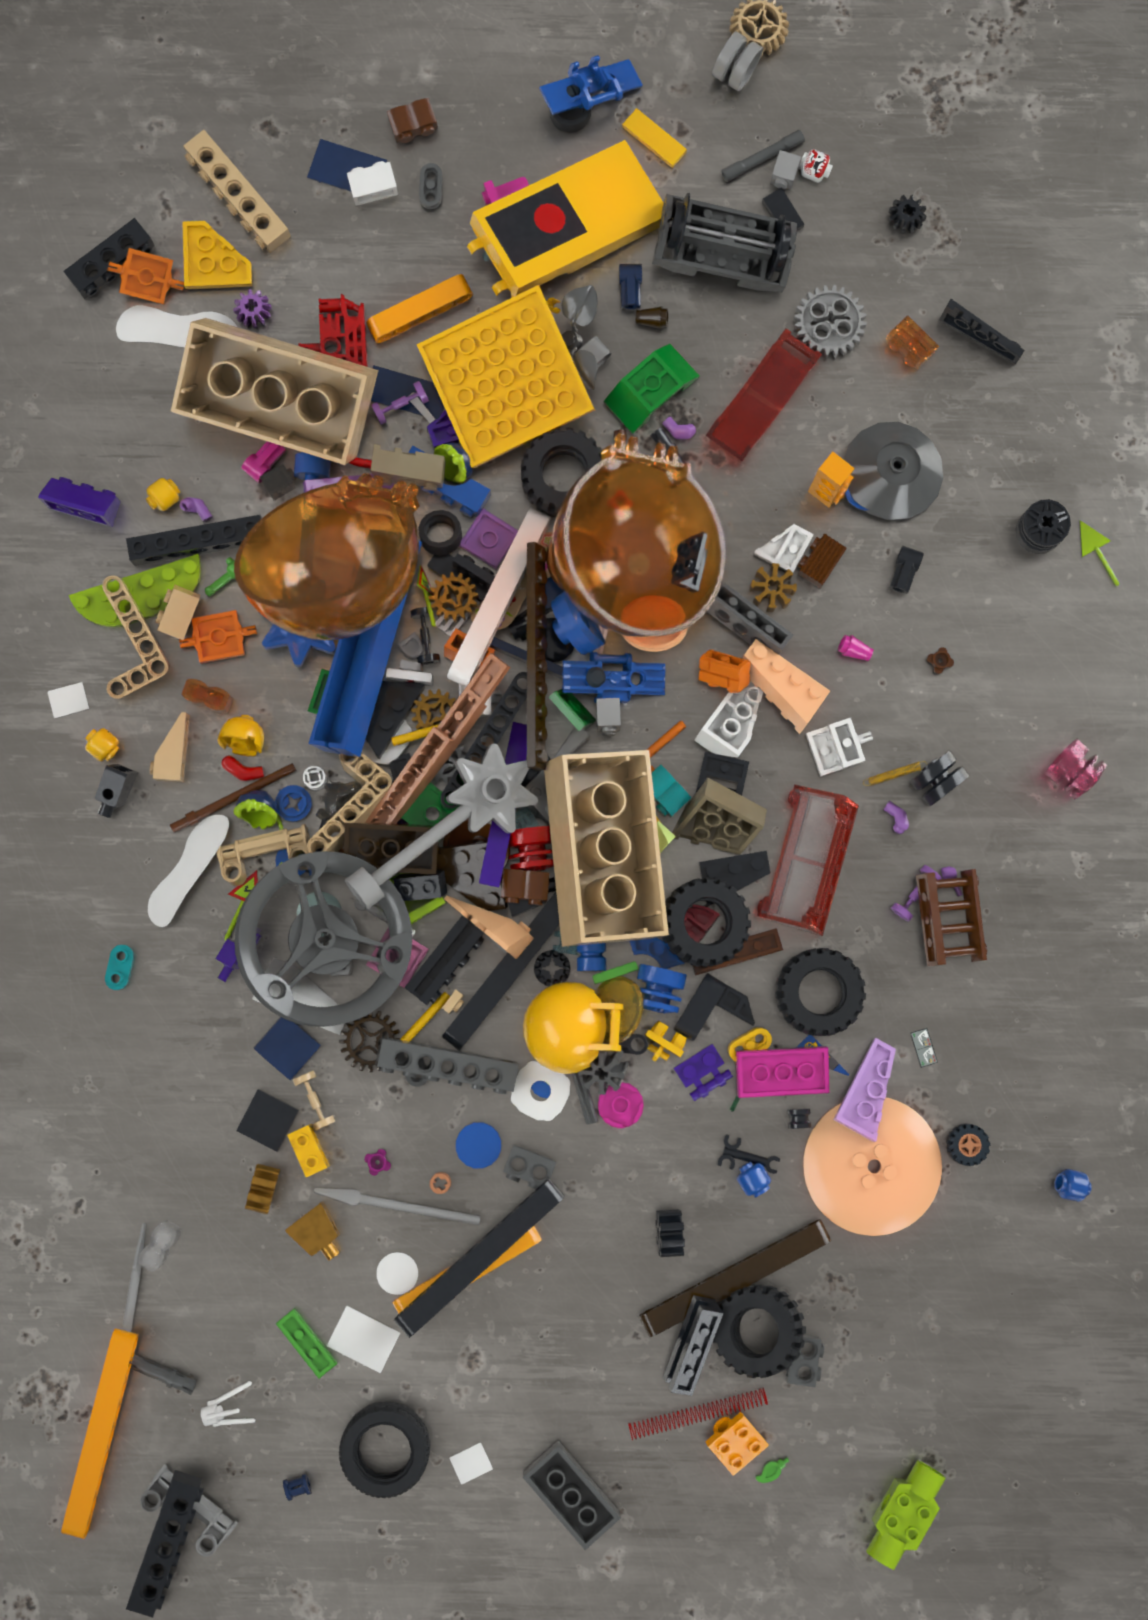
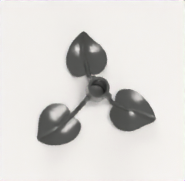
M592 285L569 291L564 296L561 305L563 315L568 319H572V331L564 332L562 337L567 348L571 350L570 355L586 390L595 389L598 363L591 352L586 350L578 351L583 344V339L577 333L578 329L575 326V322L584 327L589 325L596 316L598 300L596 290Z

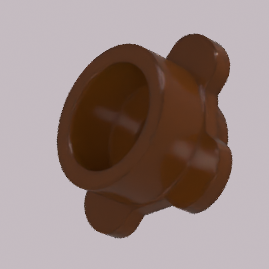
M944 647L939 648L938 652L929 654L927 657V661L933 665L936 674H941L945 668H951L954 665V660Z

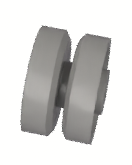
M735 31L719 54L712 70V76L720 81H724L729 77L728 85L740 91L754 72L763 53V47L755 42H751L746 46L747 38Z

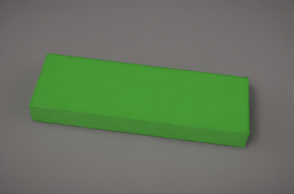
M295 1308L276 1322L278 1328L318 1379L338 1364Z

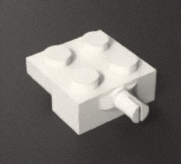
M851 718L805 734L820 777L866 761L861 744L873 740L870 731L857 735Z

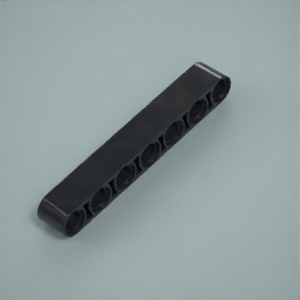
M520 672L515 676L464 759L469 760L471 755H477L482 761L488 748L481 743L483 736H490L493 739V744L499 743L527 698V688L522 689L517 684V681L521 678L527 680V672ZM512 697L517 701V706L509 708L506 706L505 700ZM500 716L505 720V725L503 727H496L493 719ZM458 770L455 771L440 797V804L446 810H454L459 806L455 804L449 805L444 800L446 794L452 793L462 786L456 780V777L460 775Z

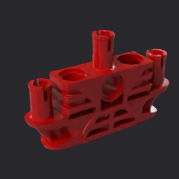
M341 294V298H319L320 313H341H335V317H332L331 313L327 314V317L319 314L320 343H298V346L368 367L364 303L361 302L359 306L353 301L346 299L343 294ZM347 309L358 312V316H348ZM341 322H344L345 333H341ZM340 343H345L346 354H342ZM334 345L337 347L334 353L326 352L328 346Z

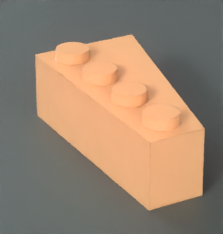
M755 639L742 657V659L751 661L750 681L766 694L765 697L769 702H773L782 711L781 715L786 720L789 719L794 724V729L801 734L830 693V690Z

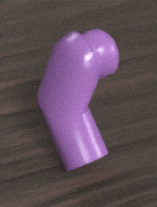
M186 497L181 500L180 508L183 511L198 513L203 522L213 518L202 499Z
M889 801L883 810L894 817V831L902 834L909 827L905 810Z

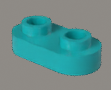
M117 945L110 953L105 983L112 990H122L129 983L135 954L133 949L127 945ZM120 952L125 953V958L123 960L118 959V954ZM115 974H118L120 976V980L118 983L113 982V976Z

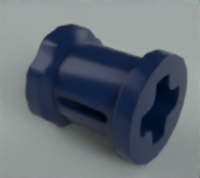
M307 1473L302 1474L300 1478L290 1481L287 1479L283 1480V1488L288 1501L305 1493L307 1495L312 1494Z

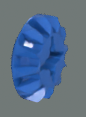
M290 785L280 790L276 796L275 803L278 807L277 812L283 819L296 822L308 815L311 810L312 800L304 788ZM288 796L294 800L302 798L297 804L300 811L295 810L293 807L287 808L290 804Z

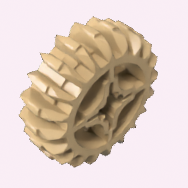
M747 0L746 4L741 1L739 8L734 9V16L730 19L729 31L732 34L737 31L747 38L746 46L751 42L762 46L763 52L770 56L772 49L775 51L779 50L780 45L785 43V37L788 36L789 31L787 28L789 27V21L786 20L787 12L782 13V5L775 7V0L771 3L768 0ZM760 20H761V21H762V22H761V28L759 29V32L757 33V28H758L757 25H759V22H760Z

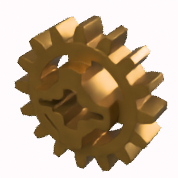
M451 572L450 578H446L443 574V581L435 580L434 582L437 587L430 588L431 593L434 595L429 596L430 602H435L431 605L432 610H437L436 614L438 617L444 614V619L447 622L450 617L453 618L454 622H457L460 616L463 620H466L465 614L469 613L472 615L471 607L478 606L477 602L474 601V599L479 598L478 593L474 592L477 588L475 584L470 585L471 579L469 577L463 580L462 573L455 577L454 573ZM452 584H460L462 586L457 587ZM445 588L443 595L439 597L442 589ZM450 590L457 597L458 604H456L455 601L451 599ZM468 598L466 605L463 607L464 600ZM449 607L455 609L456 611L446 610V608Z
M431 689L428 690V696L421 693L422 700L414 701L418 707L411 709V712L416 714L412 721L419 722L415 728L419 730L440 724L446 716V705L448 704L451 709L456 699L452 698L449 700V692H446L443 696L440 689L437 690L436 694H433ZM438 699L437 703H434V704H428V703H427V702H429V701H431V700ZM440 708L441 717L436 716L432 719L431 711L436 712ZM421 711L427 715L425 724L421 719Z

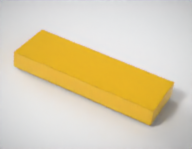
M637 108L622 124V128L672 169L687 153V149Z

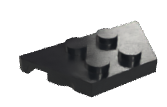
M382 681L365 739L377 758L380 759L392 741L391 737L396 735L415 705L414 701L418 700L420 694L425 689L423 683Z

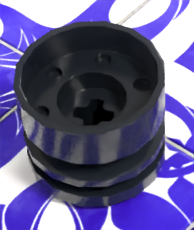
M1050 499L1039 500L1033 503L1018 519L1015 528L1016 538L1020 545L1028 552L1045 554L1055 549L1068 535L1071 527L1070 515L1066 508L1057 501ZM1047 521L1049 525L1043 527L1042 523H1045Z

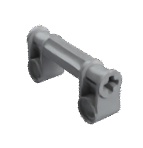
M165 1464L140 1498V1505L146 1512L156 1511L164 1502L173 1477V1473L167 1469L168 1466ZM148 1494L157 1496L158 1503L156 1505L148 1503ZM202 1495L200 1502H194L192 1508L196 1510L195 1516L207 1525V1528L196 1542V1551L199 1555L208 1557L227 1539L238 1522H233L222 1513L223 1510ZM177 1499V1502L180 1504L187 1503L184 1499ZM202 1539H211L214 1544L213 1548H204Z

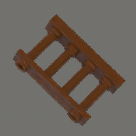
M976 869L961 871V878L937 880L935 872L916 875L927 967L945 965L946 957L971 955L972 962L987 960V945L984 940L978 892L979 878L976 875ZM963 887L964 900L938 901V889ZM965 909L967 923L941 924L940 912ZM968 932L970 946L944 947V934Z

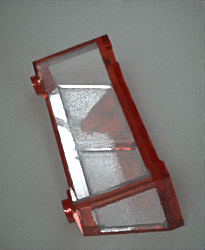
M794 784V788L788 797V802L793 809L770 894L758 903V917L823 936L859 805L845 795Z

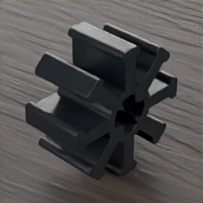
M681 1210L656 1211L657 1220H655V1227L657 1229L656 1243L658 1245V1255L660 1258L684 1256V1222H682Z

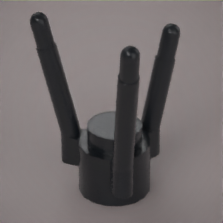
M552 606L545 609V615L553 611ZM527 609L515 617L512 623L508 625L515 640L521 638L522 641L527 639V620L524 618L527 616Z

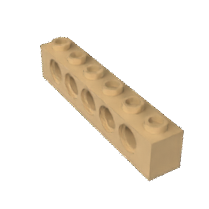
M202 130L183 145L186 151V155H184L186 160L192 167L196 165L200 171L198 173L206 183L210 181L214 186L212 190L220 200L224 198L228 204L226 206L234 216L238 214L242 219L240 221L241 225L248 233L250 231L256 236L254 239L261 249L266 248L271 253L291 237L285 224L205 130ZM206 157H212L210 162H203ZM219 174H227L225 178L217 179ZM234 190H240V191H241V192H240L238 195H236V196L230 195L231 192L234 191ZM249 206L255 207L252 212L244 211ZM262 223L269 224L265 229L258 228Z

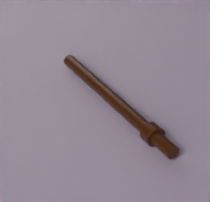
M293 763L196 812L193 810L185 814L186 817L170 824L173 832H176L188 825L193 826L199 823L200 819L236 802L241 795L253 790H260L297 770Z

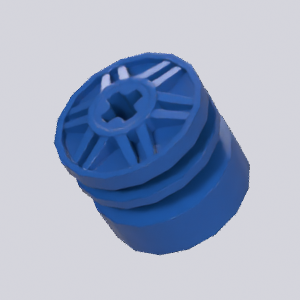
M640 964L637 979L646 983L645 988L636 987L634 991L644 995L643 999L632 997L631 1002L643 1009L663 1014L678 1013L679 1007L670 1005V1001L681 1002L682 998L673 995L672 992L673 990H684L687 975L668 969Z

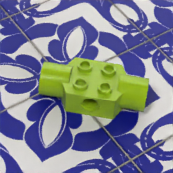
M917 1460L907 1479L895 1478L872 1517V1521L878 1530L866 1549V1553L886 1567L895 1570L905 1550H917L940 1510L935 1497L946 1477L931 1466Z

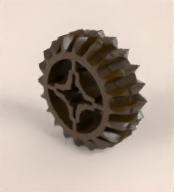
M381 1011L376 1013V1017H373L372 1012L368 1014V1017L364 1016L360 1020L357 1019L353 1021V1025L345 1023L344 1025L349 1028V1031L341 1030L340 1034L347 1036L346 1039L339 1040L340 1044L346 1043L347 1045L346 1048L340 1050L341 1053L347 1051L350 1053L345 1057V1060L348 1061L353 1058L352 1067L357 1066L358 1062L361 1063L360 1071H364L365 1066L368 1065V1071L373 1072V1065H376V1060H365L358 1056L361 1052L370 1049L377 1055L381 1036L383 1037L388 1033L389 1038L395 1039L394 1035L401 1033L400 1029L392 1030V1027L397 1024L395 1021L390 1024L387 1023L390 1018L389 1015H386L383 1020L380 1019ZM373 1021L381 1024L383 1028L375 1033H371L364 1027L363 1023ZM358 1029L362 1041L354 1049L352 1037L355 1030ZM380 1034L376 1037L375 1047L372 1045L364 1046L365 1041H367L365 1039L366 1035L373 1037Z

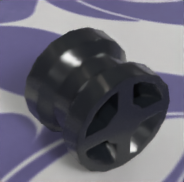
M810 1109L787 1110V1114L790 1116L789 1129L811 1128V1122L808 1118L811 1114Z

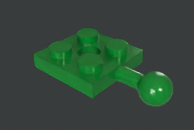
M458 775L456 777L457 783L464 785L461 776ZM430 782L401 819L407 824L435 826L454 810H446L441 806L440 797L442 791ZM450 793L446 794V795L444 796L445 802H446L447 804H449V805H453V804H450V803H448V802L446 801V797H447ZM433 807L438 810L439 817L436 820H429L426 817V810Z

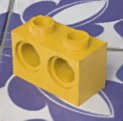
M312 1124L287 1135L305 1177L311 1176L330 1166Z

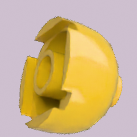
M241 715L228 719L222 725L217 742L223 749H226V746L232 748V753L253 757L256 756L258 751L260 754L262 753L264 732L262 727L254 721L253 717Z

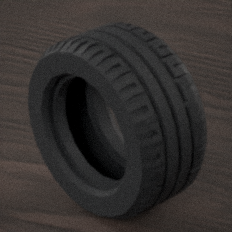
M384 1401V1403L378 1402L368 1405L353 1416L343 1432L339 1445V1461L342 1471L351 1485L356 1487L355 1489L371 1497L391 1498L407 1492L408 1489H411L420 1480L429 1460L430 1438L424 1422L413 1410L399 1403ZM378 1425H390L403 1432L409 1441L411 1454L408 1463L402 1469L391 1474H381L367 1467L361 1458L359 1446L362 1435L370 1428Z

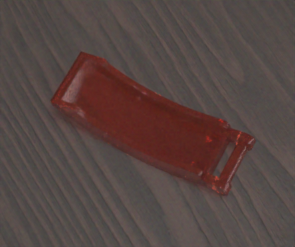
M787 328L780 335L776 343L772 345L751 377L705 435L742 462L766 434L823 355L818 350L815 352L795 338ZM787 342L810 359L809 362L804 364L783 349V344Z

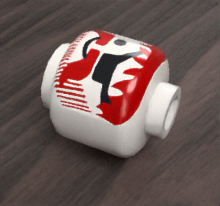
M811 149L808 153H804L798 169L801 170L802 177L819 183L824 177H829L833 165L829 164V155Z

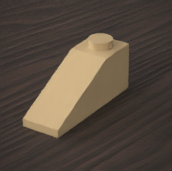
M181 712L155 754L154 761L150 763V775H153V779L156 781L184 783L190 715L186 712Z

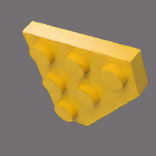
M206 221L183 222L185 289L252 287V264L246 257H243L225 238L213 230Z

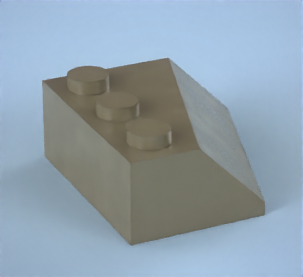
M708 778L685 806L672 833L676 836L674 839L682 837L690 839V843L699 845V842L712 845L714 849L741 855L763 829L767 809Z

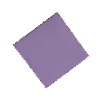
M482 508L461 540L459 547L494 570H497L504 560L518 530Z

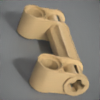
M302 824L299 828L291 830L285 828L235 840L233 844L220 846L216 854L220 863L222 877L230 885L240 886L247 878L244 859L284 849H287L288 859L294 858L301 853L307 854V843L310 840L306 824ZM301 866L299 870H307V868ZM238 869V876L234 879H230V873L233 870Z

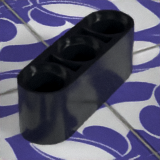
M707 973L673 1030L694 1041L723 994L727 984Z

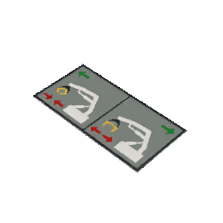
M928 1028L911 1032L921 1068L938 1063Z

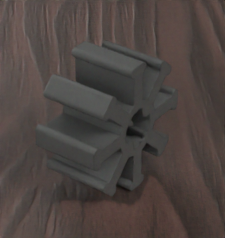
M621 1050L609 1056L608 1051H599L598 1057L590 1063L591 1067L579 1072V1076L582 1074L587 1075L583 1085L590 1089L591 1085L598 1081V1094L605 1095L609 1085L614 1088L613 1091H617L628 1069V1061L620 1062L624 1052Z

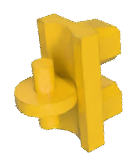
M657 1021L651 1030L648 1029L645 1033L646 1037L660 1045L656 1047L650 1043L647 1049L654 1053L651 1060L656 1062L658 1057H661L667 1061L670 1055L663 1051L664 1048L681 1057L684 1053L682 1049L687 1038L676 1032L672 1040L668 1042L662 1037L669 1027L660 1021Z

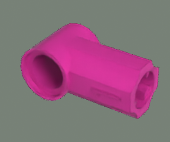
M267 441L256 454H251L244 461L241 469L257 483H261L266 479L264 476L270 474L271 467L286 452V449L281 445Z

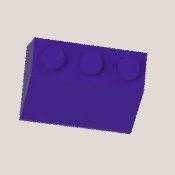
M59 477V480L51 478L39 493L38 498L49 509L111 527L114 525L121 503L117 496H115L116 493L106 489H103L102 492L96 491L93 486L81 483L80 486L72 484V480L64 477Z

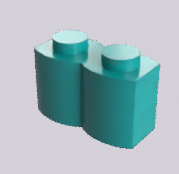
M659 765L652 772L654 801L658 804L656 809L664 817L668 815L671 818L692 797L662 765Z

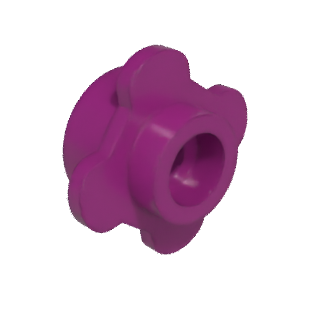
M379 1149L374 1154H367L364 1158V1161L368 1163L370 1168L369 1173L373 1176H376L380 1171H388L391 1167V1163L386 1159V1151L384 1149Z

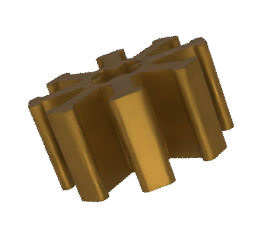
M772 563L770 567L771 577L764 571V567H760L755 577H758L762 582L752 580L750 584V592L763 591L759 596L756 595L753 600L756 606H759L766 597L769 599L767 612H774L776 609L775 599L785 609L791 602V599H788L784 593L793 596L797 590V584H783L787 580H791L793 576L790 569H787L786 573L780 578L777 577L780 566L778 563ZM777 585L776 591H770L769 586Z
M261 1164L256 1165L245 1209L268 1215L280 1169Z

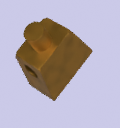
M323 1201L285 1230L310 1256L315 1255L321 1250L327 1260L330 1261L340 1253L332 1242L340 1233Z

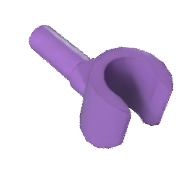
M953 867L941 868L943 879L957 878V872ZM954 887L957 896H962L963 893L960 887Z

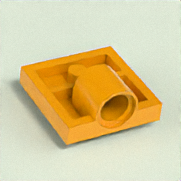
M739 1412L732 1419L729 1417L719 1419L713 1427L715 1434L705 1441L710 1450L733 1476L769 1446L742 1412Z

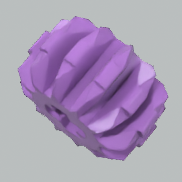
M249 289L246 296L240 292L242 300L235 299L234 303L237 307L233 309L234 314H237V321L243 322L245 327L252 323L255 329L258 322L265 325L264 318L271 317L268 311L272 309L271 304L268 303V297L266 295L262 296L259 290L253 295L252 290ZM255 306L254 311L250 312L251 307Z

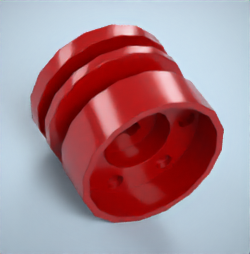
M550 826L515 829L510 834L509 847L518 849L519 853L510 855L509 860H520V863L510 865V869L541 872L554 867L553 859H547L548 856H553L552 849L545 848V845L551 844Z

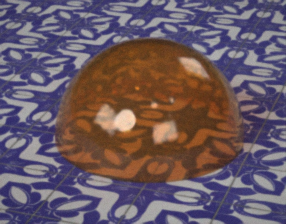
M618 433L615 437L614 445H609L602 449L601 461L587 470L572 485L558 509L552 533L554 568L564 592L573 605L584 616L600 627L614 633L638 638L674 634L697 622L709 610L717 597L723 581L726 562L723 529L708 495L691 476V464L678 462V447L670 446L666 459V446L658 442L655 447L654 456L638 453V437L631 436L628 439L626 450L625 434ZM703 531L707 533L705 548L709 550L699 591L692 593L671 583L673 576L671 571L677 560V547L679 543Z
M364 473L356 481L349 480L348 476L344 475L337 483L309 490L287 500L265 515L242 541L234 562V573L238 586L251 605L264 618L280 629L299 637L313 640H340L357 636L374 628L400 605L411 586L416 572L419 555V537L413 513L420 507L416 497L419 492L418 486L411 483L407 487L404 481H399L391 489L382 488L384 484L383 478L379 475H375L372 478L370 473Z

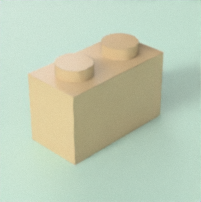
M174 585L173 590L168 589L163 601L167 603L165 610L159 611L155 623L159 624L157 630L184 640L199 602L200 594Z

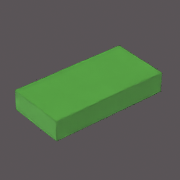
M633 961L595 974L592 978L596 985L639 969L637 963Z

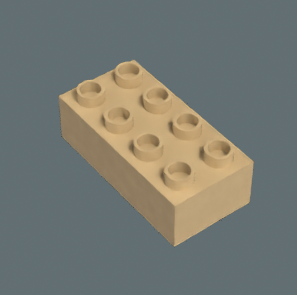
M203 318L190 322L170 412L346 465L357 457L378 370L212 319Z
M649 750L568 754L547 761L544 775L562 947L645 940L669 935Z

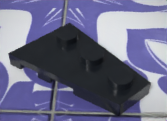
M767 851L699 862L702 879L709 877L714 880L726 881L728 886H734L737 891L771 873ZM706 901L707 907L714 904L713 902Z

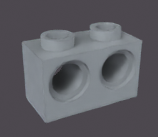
M601 698L596 700L597 732H602L603 736L615 735V732L620 731V698Z

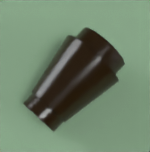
M660 306L636 310V324L660 329L668 326V308Z

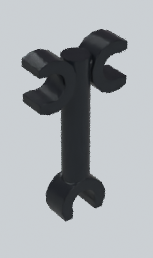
M726 1134L724 1136L723 1142L725 1146L723 1154L717 1160L718 1166L722 1165L724 1159H729V1169L733 1170L735 1158L746 1162L751 1161L753 1164L760 1163L768 1172L772 1174L777 1173V1170L770 1168V1162L773 1160L780 1162L779 1157L770 1156L766 1158L738 1150L737 1148L741 1145V1138L738 1137L736 1143L730 1145L728 1143L729 1135Z

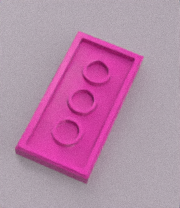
M827 1046L736 1051L738 1098L830 1093Z

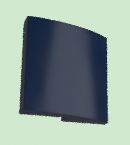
M280 1017L254 1046V1050L286 1078L291 1080L321 1045L297 1023Z

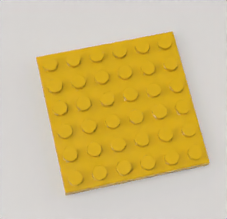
M539 285L416 344L459 441L470 458V465L473 469L535 438L541 437L546 432L549 433L595 411Z

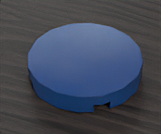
M484 1122L472 1123L465 1126L459 1132L456 1139V1152L459 1159L465 1165L474 1169L485 1168L492 1165L498 1159L501 1152V1139L498 1132L491 1125Z

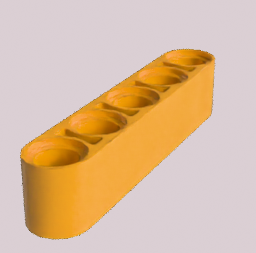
M458 274L370 317L366 324L375 342L382 343L468 301L474 294L464 275Z

